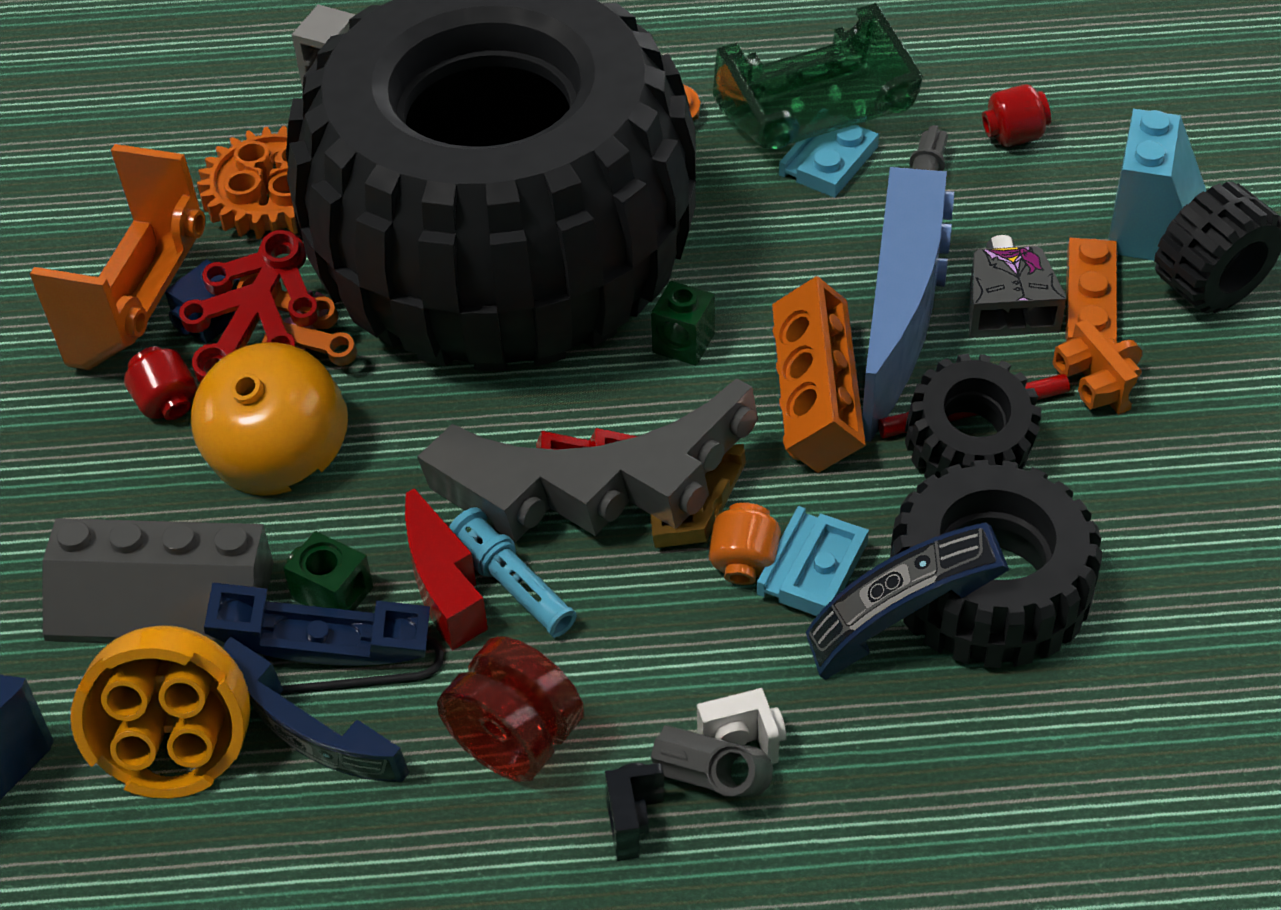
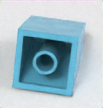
M1133 109L1108 240L1117 241V255L1154 261L1155 254L1159 249V241L1165 234L1168 225L1186 204H1189L1197 195L1207 190L1181 115L1168 114L1157 110Z

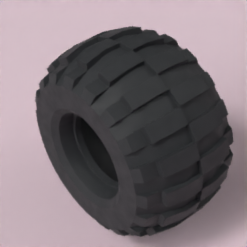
M392 0L383 5H370L349 19V31L347 33L330 36L317 53L316 61L303 76L302 98H293L286 145L287 180L298 232L303 239L306 256L333 302L342 301L355 324L393 348L403 345L404 350L416 353L420 360L445 367L452 360H460L474 363L475 370H506V363L534 360L536 366L566 359V351L571 350L572 347L581 343L595 347L617 334V328L629 322L630 316L637 317L649 302L652 303L669 282L675 259L681 260L696 207L695 126L680 73L669 53L661 55L653 40V36L638 25L635 16L618 3H601L597 0Z

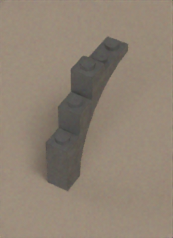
M736 378L709 402L673 423L638 437L595 447L555 450L517 447L482 438L451 424L417 458L431 490L463 510L473 507L482 509L487 515V523L501 534L509 536L515 543L530 528L539 524L549 509L596 536L609 522L616 520L621 515L629 502L677 529L690 515L696 514L702 508L706 498L709 496L705 474L714 470L720 464L723 455L740 438L746 437L752 431L755 423L758 421L752 386Z

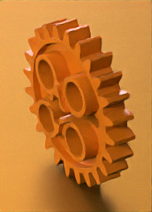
M282 126L277 134H271L268 127H264L260 136H255L250 130L246 131V140L240 141L237 138L231 137L229 138L231 143L229 149L217 146L215 148L217 157L205 158L207 168L199 169L201 181L197 182L204 212H209L213 223L221 221L224 231L236 226L238 236L242 237L251 229L254 230L256 239H260L266 230L273 232L288 228L293 234L298 233L287 180L286 145L288 131L286 126Z

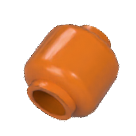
M735 503L729 507V510L717 515L714 521L709 560L714 568L725 573L724 578L728 582L738 585L754 584L764 568L770 566L775 561L781 528L765 507L753 503Z

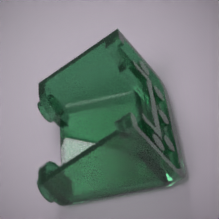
M873 3L857 8L856 15L859 20L847 32H845L843 27L835 29L833 43L818 49L762 64L756 52L748 54L747 58H745L737 42L717 48L713 97L720 111L762 148L781 149L798 141L908 110L913 106L920 92L923 76L878 4Z

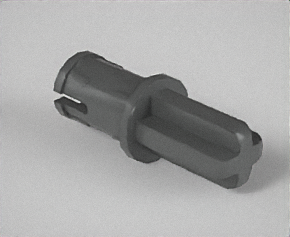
M932 125L928 131L922 133L918 149L910 157L909 165L911 169L944 171L945 160L943 155L948 141L946 131H941L938 126Z

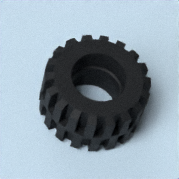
M1226 182L1223 185H1214L1206 192L1203 191L1197 195L1189 204H1186L1166 228L1165 234L1159 241V249L1155 254L1154 262L1156 263L1155 271L1160 278L1197 310L1206 314L1221 312L1248 296L1266 278L1276 264L1281 253V216L1239 183Z
M969 354L958 355L956 363H952L946 358L938 362L936 371L929 369L923 375L921 384H917L908 413L905 432H907L905 444L907 451H913L911 461L915 467H926L925 478L932 475L940 478L941 471L948 467L959 464L961 468L970 467L972 461L988 460L989 465H1002L1003 461L1018 463V468L1023 470L1040 428L1038 425L1041 419V407L1035 406L1038 400L1035 389H1025L1028 379L1021 372L1013 375L1009 372L1010 364L1001 360L999 365L991 363V356L980 354L978 360H971ZM958 412L975 413L987 419L994 426L997 433L986 437H974L964 434L949 422L947 416Z

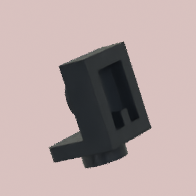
M630 763L619 769L605 771L606 805L617 861L640 858L639 835L649 834L646 805L658 804L664 801V772L660 763L648 765Z

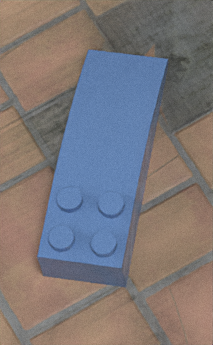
M890 167L865 374L862 413L865 441L870 442L879 430V419L886 418L890 414L907 384L926 338L934 304L935 286L945 287L948 259L939 258V254L949 253L952 224L942 223V220H952L955 193L945 191L946 171Z

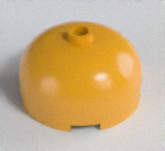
M275 342L248 345L229 353L219 360L199 384L191 409L192 434L204 460L227 485L241 492L260 496L291 491L289 486L305 479L317 469L322 473L339 452L348 424L346 402L338 385L324 365L300 348Z
M151 626L136 629L109 643L89 665L75 692L71 706V728L74 740L91 767L97 764L109 775L126 783L123 790L150 798H179L211 787L214 779L226 771L234 760L237 759L250 720L248 687L234 659L225 649L210 638L193 630L176 626ZM165 733H171L167 742L169 756L177 764L195 769L183 775L168 777L155 774L147 769V767L155 760Z

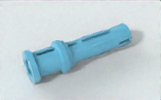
M478 507L469 508L459 514L450 524L449 528L472 553L475 570L480 575L494 577L519 604L547 629V632L552 637H559L567 632L574 624L577 613L571 607H568L516 555L514 541L505 534L499 535L487 523L486 513ZM468 527L471 528V531H470V532H467V531H466V529H467ZM480 539L483 540V543L481 544L478 543ZM521 581H524L541 598L540 602H537L520 585Z

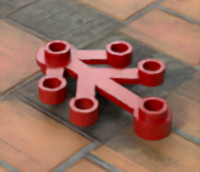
M286 230L270 232L263 238L258 252L226 263L213 262L204 268L202 278L205 287L209 293L217 296L202 301L193 299L185 302L179 310L183 327L189 332L199 333L210 326L212 318L235 310L237 311L217 344H206L194 353L192 366L200 383L219 360L239 349L258 315L267 336L266 342L284 343L296 347L294 337L287 333L271 294L280 277L291 299L288 303V310L292 322L297 326L307 327L317 321L319 317L317 301L312 295L308 294L299 269L306 260L305 247L301 239ZM280 254H288L286 257L276 258ZM259 273L253 284L230 291L233 287L234 279ZM217 275L225 276V278L219 282L211 281V279ZM304 306L311 308L309 312L304 314L296 312ZM199 312L203 314L196 320L188 319L193 313Z

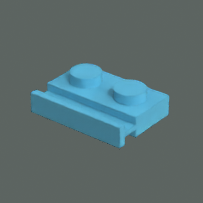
M823 112L779 162V176L785 178L787 174L796 177V183L835 198L878 148L879 134L842 119L838 122L829 120V114Z
M798 506L780 538L774 563L764 568L757 581V595L764 597L767 593L779 598V603L817 616L834 597L845 589L868 544L869 530L821 513L818 517L805 513L806 508Z

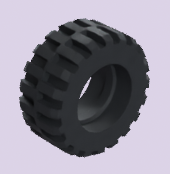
M988 460L972 461L970 467L961 468L959 464L948 467L941 471L940 478L932 475L918 484L917 492L914 491L907 495L900 506V514L895 517L890 558L931 538L986 522L992 527L1000 548L1020 555L1037 571L1018 579L992 580L964 598L950 590L903 618V623L914 635L918 636L923 633L925 635L924 643L939 653L943 649L952 652L953 660L969 664L970 659L984 661V667L1000 668L1002 662L1012 661L1015 667L1033 663L1034 655L1039 654L1043 659L1060 651L1062 642L1064 644L1071 642L1080 632L1082 622L1088 618L1102 560V551L1100 550L1101 536L1098 526L1091 521L1092 514L1080 499L1072 500L1073 491L1059 480L1055 484L1047 480V473L1032 467L1029 472L1019 469L1018 463L1003 461L1002 465H989Z

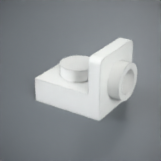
M762 688L697 704V733L740 745L757 740L760 749L770 758L771 764L778 763L779 742L786 740L785 725L778 707L769 708Z

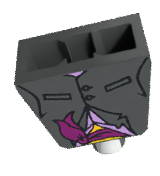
M998 235L987 242L986 249H978L974 252L969 299L970 338L1059 333L1061 331L1066 296L1041 248L1037 246L1015 247L1014 240L1010 236Z

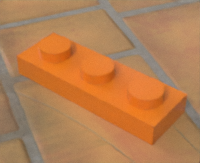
M1069 237L1067 248L1065 342L1073 338L1075 323L1085 319H1089L1106 340L1113 338L1117 342V241Z

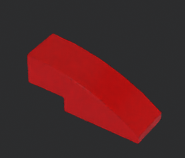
M414 488L406 492L405 521L414 575L424 605L430 606L429 615L436 629L453 651L488 630L484 599L474 587L476 586L472 553Z

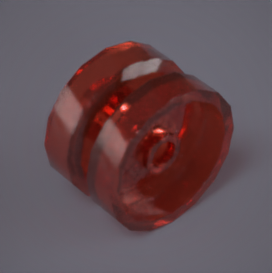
M505 636L490 638L468 665L469 672L458 674L437 700L439 717L458 744L483 766L502 777L517 782L532 781L555 753L554 745L562 744L583 719V701L574 684L563 671L540 651L520 640Z

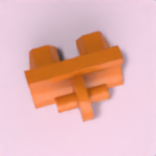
M1085 319L1075 323L1071 340L1055 347L1053 366L1060 374H1065L1067 377L1079 372L1085 375V377L1080 378L1078 392L1081 400L1090 410L1109 404L1119 415L1131 410L1132 403L1129 401V393L1142 373L1137 366L1142 357V349L1134 340L1128 339L1119 343L1113 338L1106 340L1090 320Z

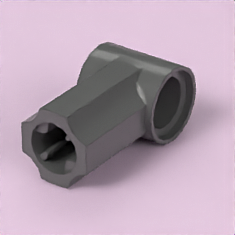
M664 725L659 736L655 738L651 754L652 764H662L665 777L715 790L724 796L749 798L761 795L772 781L773 767L771 760L764 751L756 747L732 743L669 725ZM743 756L747 761L749 771L746 781L737 786L731 776V767L738 757Z

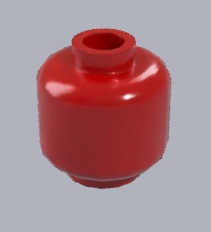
M1022 84L993 93L988 101V110L982 112V123L988 137L995 136L996 140L1004 147H1014L1040 139L1045 132L1046 126L1051 123V110L1043 91H1036L1031 85Z
M157 346L143 349L134 355L128 363V370L124 377V385L139 410L145 417L152 419L165 418L166 420H175L180 418L191 408V402L198 389L196 379L180 354L175 350L162 349Z

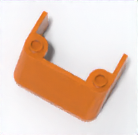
M114 144L111 153L134 221L99 277L39 267H34L30 272L62 359L68 367L90 370L129 347L138 337H141L146 330L149 318L195 240L202 236L205 229V215L200 210L184 154Z

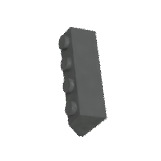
M55 518L42 560L43 637L45 641L111 643L118 637L136 629L151 626H176L198 632L224 647L225 642L204 633L212 582L267 588L268 592L274 562L264 525Z

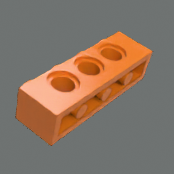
M815 276L772 304L774 319L772 331L776 340V370L779 374L781 393L779 404L783 414L784 425L783 444L793 459L801 460L819 473L866 446L848 303L837 291L821 278Z

